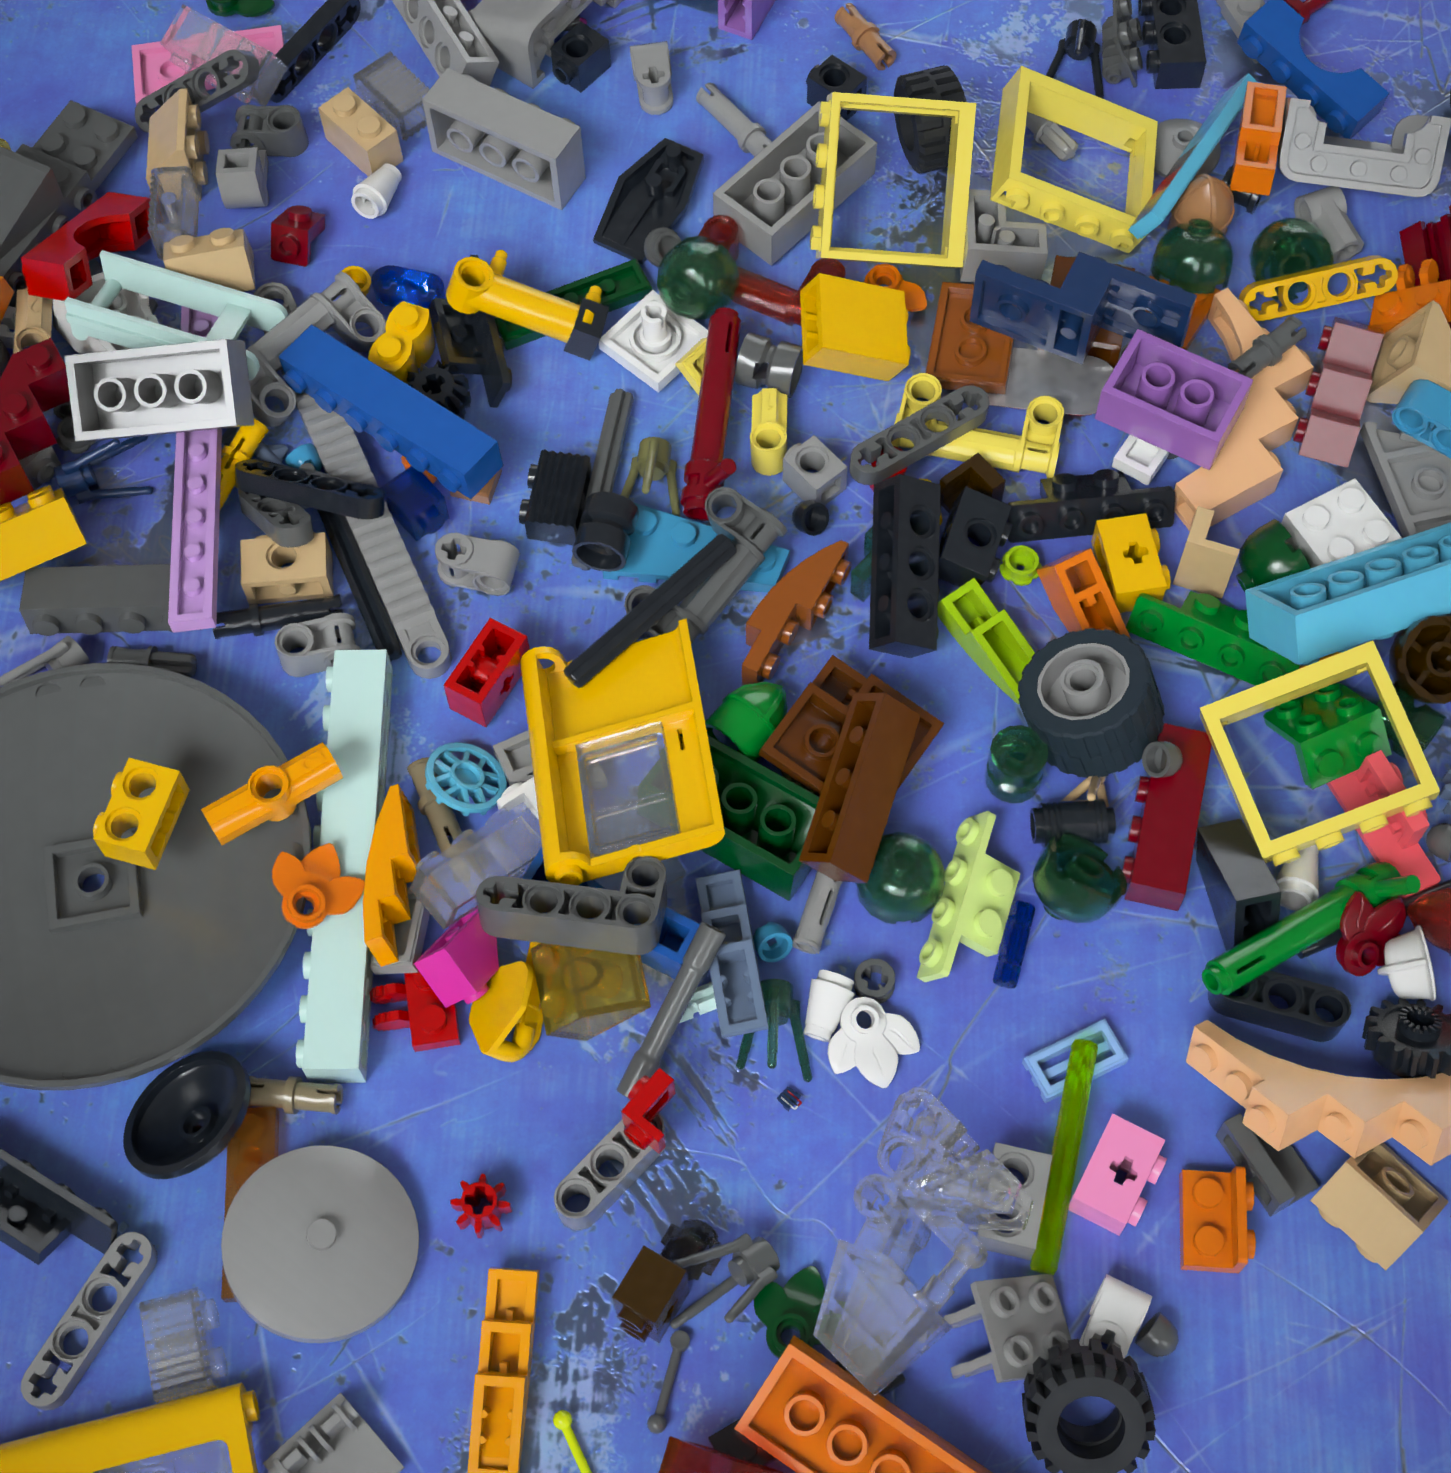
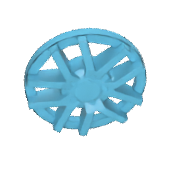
M461 742L444 744L433 751L426 763L425 777L427 783L425 786L427 790H431L437 797L435 801L438 804L444 803L455 810L462 811L463 816H469L470 813L486 815L488 810L497 805V800L506 790V776L499 762L487 751L475 745ZM452 752H463L461 760L454 756ZM470 754L481 759L478 765L468 761ZM486 763L494 773L483 771L484 764ZM444 786H449V787H450V788H449L448 790H446V791H443V790L441 789V787H444ZM469 796L473 799L475 804H470ZM485 797L491 798V800L486 802Z

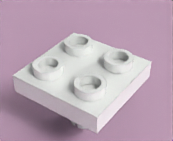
M652 290L600 338L599 349L659 393L680 373L675 363L701 339L707 338L708 330Z

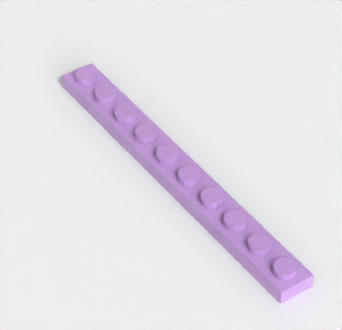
M182 306L181 331L206 338L218 317ZM222 429L176 433L168 624L173 633L216 628Z

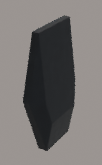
M667 138L660 141L618 177L594 235L593 242L630 260L637 259L639 264L643 265L647 260L644 252V243L647 235L656 228L672 229L686 212L704 163V155Z

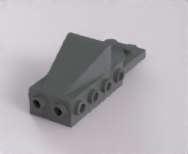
M70 100L33 147L22 144L16 152L0 146V276H3L14 290L8 306L16 307V291L27 288L22 272L21 257L98 200L95 191L138 138L134 126Z

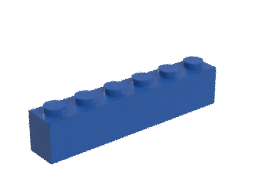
M312 324L278 356L285 373L283 379L293 391L299 394L302 392L314 398L315 402L328 413L336 412L355 431L362 432L364 430L373 436L386 451L393 452L395 450L406 457L409 464L419 472L426 470L434 475L450 492L455 493L458 491L472 499L504 466L497 440Z

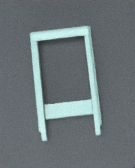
M104 250L100 252L99 256L106 283L91 304L67 297L64 301L67 310L66 319L70 323L72 334L76 339L83 341L90 336L131 349L221 339L236 340L245 325L270 331L288 316L284 306L276 301ZM123 288L217 316L218 319L205 338L108 308ZM246 350L249 381H251L257 375L260 364L256 356Z

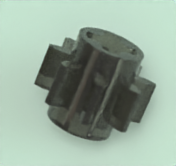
M699 1219L684 1220L680 1227L671 1223L661 1240L665 1247L660 1255L674 1263L677 1259L722 1244L718 1242V1235L712 1226ZM722 1257L683 1268L687 1271L688 1281L698 1280L703 1272L711 1276Z

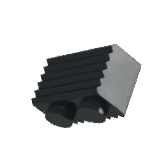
M544 449L540 453L538 465H530L527 485L528 489H532L529 500H522L519 511V523L525 524L527 539L574 545L592 474L590 457L587 455L580 456L579 454L572 455L571 453L564 454L563 452L556 453L553 450L548 452Z

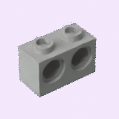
M995 1142L991 1157L982 1155L976 1184L985 1186L982 1203L973 1201L967 1228L968 1231L976 1232L973 1247L1031 1260L1036 1250L1053 1155ZM1006 1168L1016 1169L1023 1175L1025 1183L1020 1186H1010L1002 1180L1000 1172ZM997 1214L1008 1215L1014 1220L1016 1230L1011 1233H1001L994 1228L991 1218Z

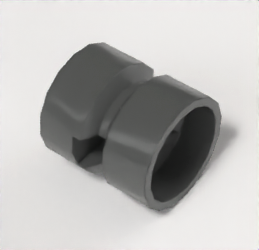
M751 332L747 333L741 345L736 363L735 383L754 389L766 385L767 388H777L779 392L791 398L798 385L803 367L802 346L781 341L776 346L773 345L770 337Z

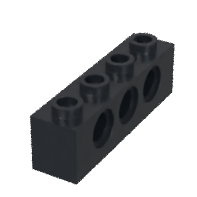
M1138 0L1139 16H1145L1142 26V42L1144 45H1149L1146 55V71L1148 74L1153 73L1155 89L1200 88L1207 61L1197 0Z
M902 474L874 484L869 650L906 658H913L937 650L939 634L937 626L938 597L940 592L938 575L941 550L939 544L941 515L940 484Z

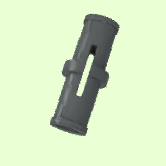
M1289 316L1268 335L1263 334L1253 340V346L1236 360L1231 361L1228 364V369L1233 371L1238 369L1240 371L1237 373L1253 378L1265 367L1274 366L1280 362L1284 352L1306 337V328L1304 327L1296 332L1295 329L1303 323L1298 318Z

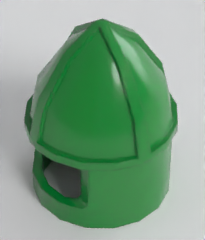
M760 682L742 685L727 694L723 699V703L705 721L707 735L718 740L713 733V728L722 732L739 748V753L757 762L761 758L759 755L760 749L787 713L785 688L782 685Z

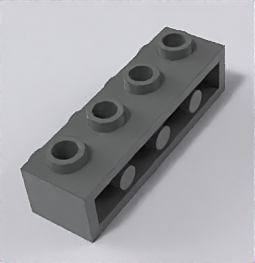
M171 564L33 567L25 571L19 611L30 634L52 636L57 633L94 635L99 632H127L132 634L142 631L172 632L168 624Z

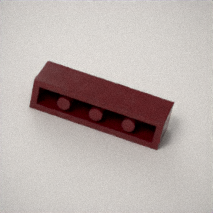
M1164 723L1157 741H1167L1178 746L1182 753L1183 763L1180 770L1169 777L1154 778L1149 774L1147 777L1140 775L1135 802L1142 803L1140 816H1132L1127 841L1135 843L1132 857L1126 855L1124 857L1119 882L1127 883L1125 900L1178 911L1186 894L1212 744L1207 733L1204 731Z

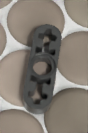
M238 490L242 513L279 546L287 548L299 547L309 543L314 538L310 514L298 504Z

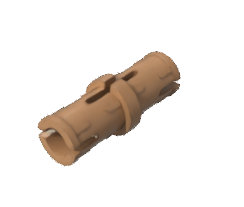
M852 3L846 4V8L850 13L843 6L840 7L835 14V22L851 37V43L858 51L862 50L878 70H885V65L881 62L882 60L889 68L894 63L897 54L879 35V28L874 23L867 22Z

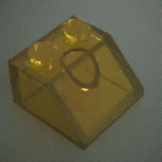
M540 943L531 948L547 1036L587 1041L651 1007L640 955Z

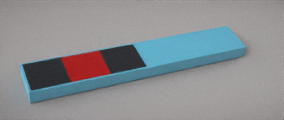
M1249 73L1224 93L1130 226L1128 231L1137 239H1142L1165 220L1240 112L1244 103L1247 82L1258 83Z

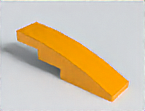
M399 784L390 786L375 825L365 874L363 895L364 942L381 967L399 961L394 924L411 919L406 883L423 878L414 809Z
M490 1267L488 1270L485 1319L482 1320L479 1365L474 1382L467 1473H519L540 1270Z

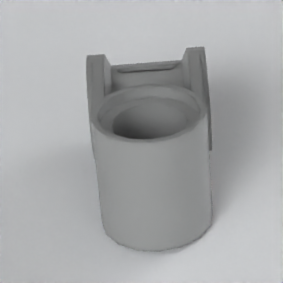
M667 41L630 46L634 81L637 83L642 110L651 115L666 113L673 106L672 72Z
M460 533L443 535L435 545V555L439 562L438 575L440 580L446 585L482 591L495 596L509 593L520 555L519 550L514 545L502 540H488ZM456 544L460 545L461 552H457ZM450 568L454 570V576L451 575Z
M333 613L323 618L290 623L283 626L275 636V647L283 670L290 676L304 677L326 671L328 666H333L335 650H361L356 645L353 630L356 626L354 617L348 613ZM297 647H303V648H305V649H304L303 651H301V652H298V653H290V651H291L292 649H294V648H297Z

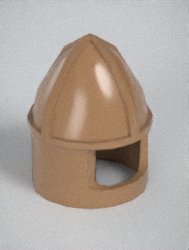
M1207 173L1195 176L1171 210L1167 230L1168 237L1173 245L1181 251L1193 255H1205L1216 251L1223 244L1227 227L1231 224L1235 209L1232 190L1224 181Z

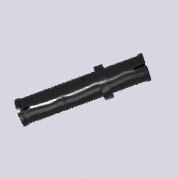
M336 594L330 597L265 606L255 603L250 604L249 608L217 612L216 624L224 623L225 625L213 628L215 639H220L221 637L253 633L254 636H260L264 634V631L278 630L290 623H300L323 618L333 613H343V609L330 610L333 607H341L340 594Z

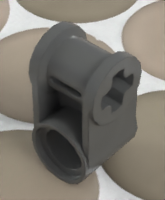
M242 105L236 110L235 121L237 122V129L230 139L232 149L258 147V150H266L267 156L296 157L307 149L309 144L308 136L300 113L295 107L290 105Z

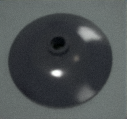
M205 1051L185 1057L160 1073L139 1096L125 1125L123 1147L130 1164L147 1177L171 1179L196 1171L216 1158L233 1140L248 1110L251 1084L249 1075L242 1064L227 1053Z

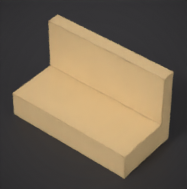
M1198 506L1173 585L1210 594L1222 599L1240 549L1206 539L1215 511Z

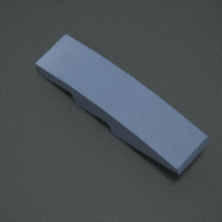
M740 869L695 878L702 922L726 934L710 966L722 1038L767 1030L769 1026Z

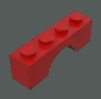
M107 192L22 256V272L26 280L28 294L65 301L67 297L76 299L93 285L89 261L98 257L102 250L111 253L135 251L156 234L150 198Z

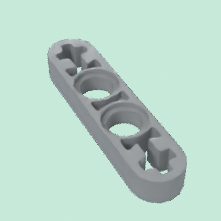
M126 1232L114 1240L24 1373L21 1380V1392L23 1398L32 1406L47 1411L54 1410L65 1403L154 1270L157 1263V1251L155 1246L143 1234ZM141 1245L139 1252L144 1256L139 1264L130 1262L127 1265V1260L123 1257L124 1252L127 1249L135 1251ZM112 1268L119 1274L123 1271L122 1275L130 1280L126 1286L115 1277L108 1275ZM104 1286L115 1287L117 1300L113 1307L104 1312L95 1311L92 1306L94 1293ZM75 1329L86 1330L88 1334L86 1348L77 1355H67L63 1348V1341L66 1335ZM54 1355L65 1364L72 1366L68 1373L60 1367L57 1370L58 1366L50 1362ZM53 1376L52 1382L57 1386L55 1392L52 1395L44 1392L39 1397L41 1390L36 1386L38 1380L41 1377L50 1379Z

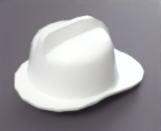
M1417 925L1414 930L1392 938L1385 944V965L1377 969L1379 975L1388 976L1391 987L1398 997L1435 1001L1436 984L1433 966L1421 926Z

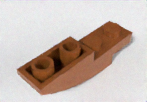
M840 540L803 560L773 586L757 605L746 622V644L751 646V649L742 663V685L760 683L765 678L771 680L780 662V656H778L784 644L791 645L799 626L811 631L818 617L822 619L826 617L834 598L831 595L836 584L842 586L845 583L852 567V562L848 561L849 543Z

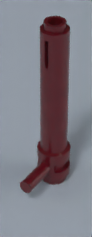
M726 307L716 309L709 320L691 459L686 463L684 482L687 486L682 489L681 505L684 507L683 513L685 516L701 521H709L705 510L707 496L714 489L723 487L725 480L736 471L735 462L730 458L724 459L741 320L738 317L737 311Z

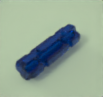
M1015 900L1011 903L1008 922L998 956L999 962H997L993 976V983L997 986L1014 989L1017 986L1021 972L1020 966H1022L1031 930L1029 927L1032 925L1035 913V906L1031 903Z

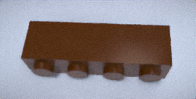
M887 693L853 694L799 858L800 862L835 881L868 882L921 717L920 714Z

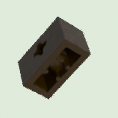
M643 1246L612 1296L617 1318L622 1321L619 1327L628 1335L641 1342H645L647 1337H650L660 1343L670 1326L671 1320L675 1318L689 1294L687 1271L648 1247Z

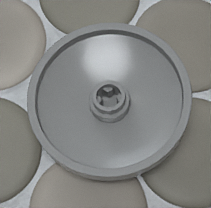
M309 1146L289 1151L270 1160L255 1171L241 1186L228 1209L224 1221L221 1241L222 1263L226 1280L236 1301L249 1317L261 1327L278 1336L297 1342H336L353 1337L371 1328L381 1321L400 1301L411 1281L416 1266L419 1249V1230L415 1210L407 1192L398 1179L382 1164L363 1153L344 1147Z

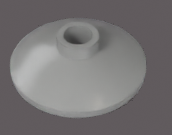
M1170 119L1158 124L1154 172L1164 178L1202 126L1201 123L1189 119ZM1219 142L1195 176L1203 173L1209 175L1216 168L1221 154Z

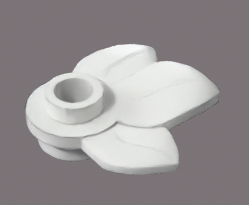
M869 997L852 999L841 1013V1028L829 1040L827 1052L829 1063L835 1074L844 1073L856 1066L869 1082L880 1088H887L897 1070V1054L909 1055L919 1052L920 1043L917 1033L910 1022L903 1016L885 1013L883 1007L874 999ZM861 1011L868 1013L871 1017V1025L867 1029L861 1028L857 1024L856 1017Z

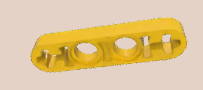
M1371 255L1253 282L1241 291L1239 299L1246 304L1249 313L1256 321H1265L1386 293L1394 287L1398 279V271L1396 265L1391 260L1380 255ZM1376 265L1386 270V274L1379 277L1378 284L1370 279L1358 281L1354 269H1357V274L1361 276L1370 275L1375 272ZM1336 273H1344L1348 280L1345 290L1342 293L1332 295L1327 288L1330 277ZM1296 282H1305L1308 287L1307 297L1300 303H1291L1288 298L1290 287ZM1275 287H1278V298L1282 304L1281 307L1278 308L1279 303L1274 300L1263 302L1260 311L1253 306H1249V302L1256 299L1257 292H1260L1264 297L1277 296Z

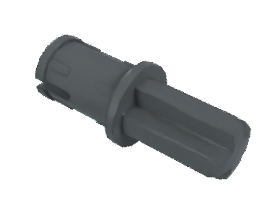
M112 646L107 656V663L152 666L180 673L187 677L195 676L197 669L195 655L158 651L156 646H149L147 649Z

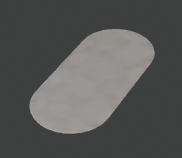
M1013 347L1006 394L987 393L989 405L1027 410L1029 403L1034 398L1051 396L1061 402L1064 414L1092 415L1097 411L1101 391L1114 369L1104 360L1093 356H1087L1082 365L1048 351Z

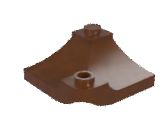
M832 655L760 749L759 755L820 797L853 694L887 693L921 715L898 786L899 789L937 736L944 723L872 673L867 679Z

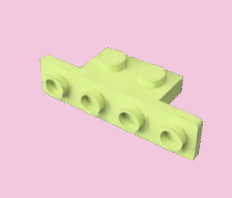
M990 811L966 818L957 830V845L952 861L944 872L945 885L940 901L932 912L933 924L929 938L919 955L921 964L917 978L923 982L941 979L950 974L959 942L986 957L998 954L1021 873L985 854L996 819V815Z

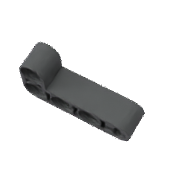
M651 856L634 858L627 864L624 870L620 891L507 876H493L480 883L476 890L480 924L488 935L499 938L630 955H644L651 952L657 946L660 939L667 907L666 868L660 860Z

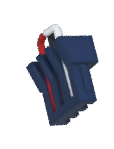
M789 1087L777 1097V1100L787 1111L791 1108L796 1110L802 1104L799 1100L801 1095Z

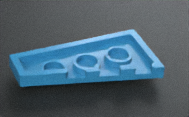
M634 503L638 507L639 516L634 533L629 535L631 546L624 568L618 571H602L603 579L618 580L619 576L637 577L639 582L657 583V579L667 580L718 534L709 525ZM771 545L763 554L765 560L758 566L740 590L768 593L782 579L790 559V550Z

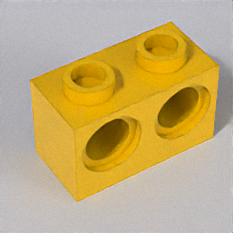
M128 758L123 772H118L114 777L111 786V799L105 812H101L97 816L93 827V839L105 857L153 870L157 869L190 791L181 772ZM155 788L150 795L142 798L139 797L145 789ZM138 828L132 836L121 838L126 830Z

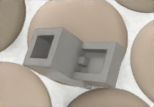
M258 147L218 150L215 174L226 209L266 207L268 205L269 196L266 184L269 162L266 150H258Z

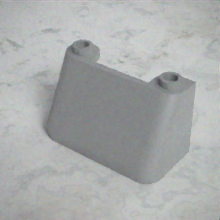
M482 0L474 9L469 10L468 13L499 60L497 68L534 89L545 78V72L540 70V65L545 54L551 57L550 48L554 45V39L592 1L600 6L606 3L616 8L623 0Z
M1285 98L1282 133L1278 145V167L1281 174L1287 179L1296 182L1411 197L1426 196L1437 187L1451 127V118L1432 115H1409L1396 124L1391 144L1325 136L1327 123L1317 119L1316 112L1310 105L1311 100Z

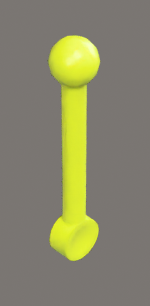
M559 1410L553 1416L554 1426L562 1430L580 1472L592 1473L572 1430V1415L566 1410Z

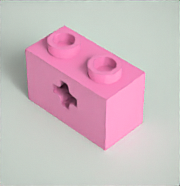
M1112 1114L1067 1210L1120 1236L1127 1223L1136 1227L1148 1200L1140 1197L1146 1181L1156 1184L1167 1161V1158L1159 1155L1165 1139ZM1118 1169L1127 1173L1123 1185L1114 1182Z

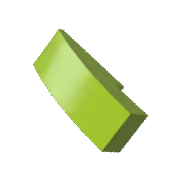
M973 578L938 602V617L979 668L1004 693L1019 704V681L1022 679V672L1025 666L1029 664L1035 652L1006 610L1003 609L998 612L977 580Z

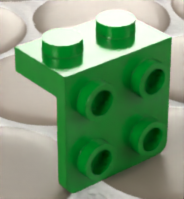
M1334 683L1298 699L1275 706L1274 709L1263 715L1265 725L1294 745L1304 784L1312 790L1358 770L1365 757L1382 750L1386 757L1392 755L1381 709L1342 683Z

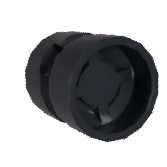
M595 492L587 497L581 517L582 525L579 526L572 549L574 557L581 564L606 572L618 571L624 568L631 546L629 535L634 533L639 516L638 507L634 502L613 492Z

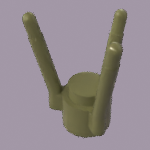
M660 437L642 439L639 444L638 456L632 458L630 472L620 495L629 499L639 473L643 477L642 492L644 494L650 492L652 481L660 480L666 475L672 514L680 517L676 481L677 462L670 459L672 447L668 441Z

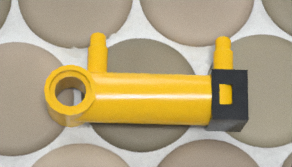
M497 250L490 265L476 257H465L457 262L446 289L447 301L453 309L465 314L481 311L566 343L564 347L565 352L590 361L600 341L609 307L600 304L602 289L599 286H591L589 293L586 294L585 298H582L580 305L504 277L508 257L504 250Z

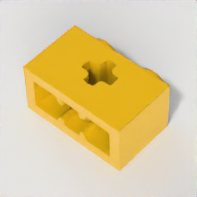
M1147 514L1097 520L1091 544L1096 561L1119 613L1131 612L1141 593L1163 600L1165 591L1170 589V573L1167 565H1161L1158 556L1160 552L1159 535L1156 528H1150Z

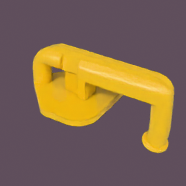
M530 942L526 963L518 961L500 966L499 970L486 983L489 990L479 999L472 1002L469 1024L483 1054L500 1061L513 1063L523 1059L535 1046L540 1038L560 945ZM515 1026L512 1042L505 1040Z

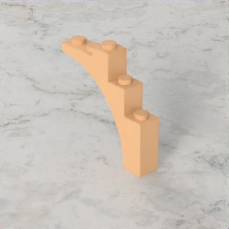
M1229 288L1214 294L1207 319L1224 342L1230 360L1233 361L1253 346V340L1260 335H1268L1270 332L1256 322L1249 313L1246 304L1242 300L1237 299ZM1293 345L1284 352L1281 361L1276 365L1265 367L1251 378L1253 383L1245 406L1210 470L1200 467L1176 483L1174 488V512L1189 531L1198 506L1215 511L1211 527L1275 492L1283 469L1277 456L1271 451L1291 440L1299 418L1294 407L1287 400L1306 389L1314 368L1306 352L1298 349L1296 345Z
M1209 1020L1194 1026L1186 1063L1243 1106L1246 1110L1242 1123L1277 1151L1318 1130L1354 1159L1392 1137L1430 1166L1451 1154V1076L1444 1073L1436 1074V1077L1430 1079L1428 1076L1401 1079L1344 1076L1307 1068L1269 1055L1236 1039Z

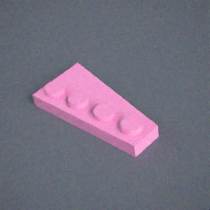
M281 25L131 45L136 106L141 99L228 50L237 49L252 52L258 59L260 73L262 68L285 45ZM239 61L240 66L235 70L226 71L227 74L240 75L239 70L243 67L242 61ZM211 73L205 79L207 91L217 87L216 78Z

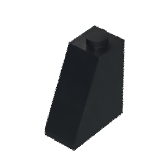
M1241 819L1198 827L1196 862L1225 949L1228 951L1279 921L1281 890Z

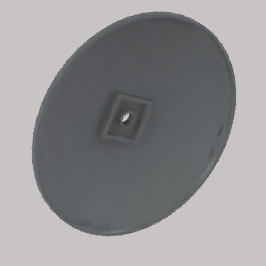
M92 663L40 672L0 687L1 1085L32 1090H77L101 1087L133 1079L159 1069L192 1052L218 1034L240 1015L264 988L287 952L297 928L290 922L288 923L283 916L281 908L283 896L273 885L272 869L278 855L282 851L295 856L300 861L312 851L311 827L306 802L303 800L298 803L293 814L284 820H267L223 846L220 844L201 809L246 785L252 773L258 768L264 766L278 767L288 760L282 749L263 725L230 697L209 685L180 673L152 666L127 663ZM128 758L178 770L190 789L156 870L105 857L93 839L95 820L101 812H105L111 799V786L114 777L118 772H123ZM155 788L145 789L139 797L142 798L150 795ZM282 789L270 790L265 794L264 798L276 797ZM138 828L126 830L121 838L132 836ZM93 874L104 875V883L98 890L94 892L82 890V885L86 878ZM305 897L300 898L296 902L297 910L302 914L306 903Z

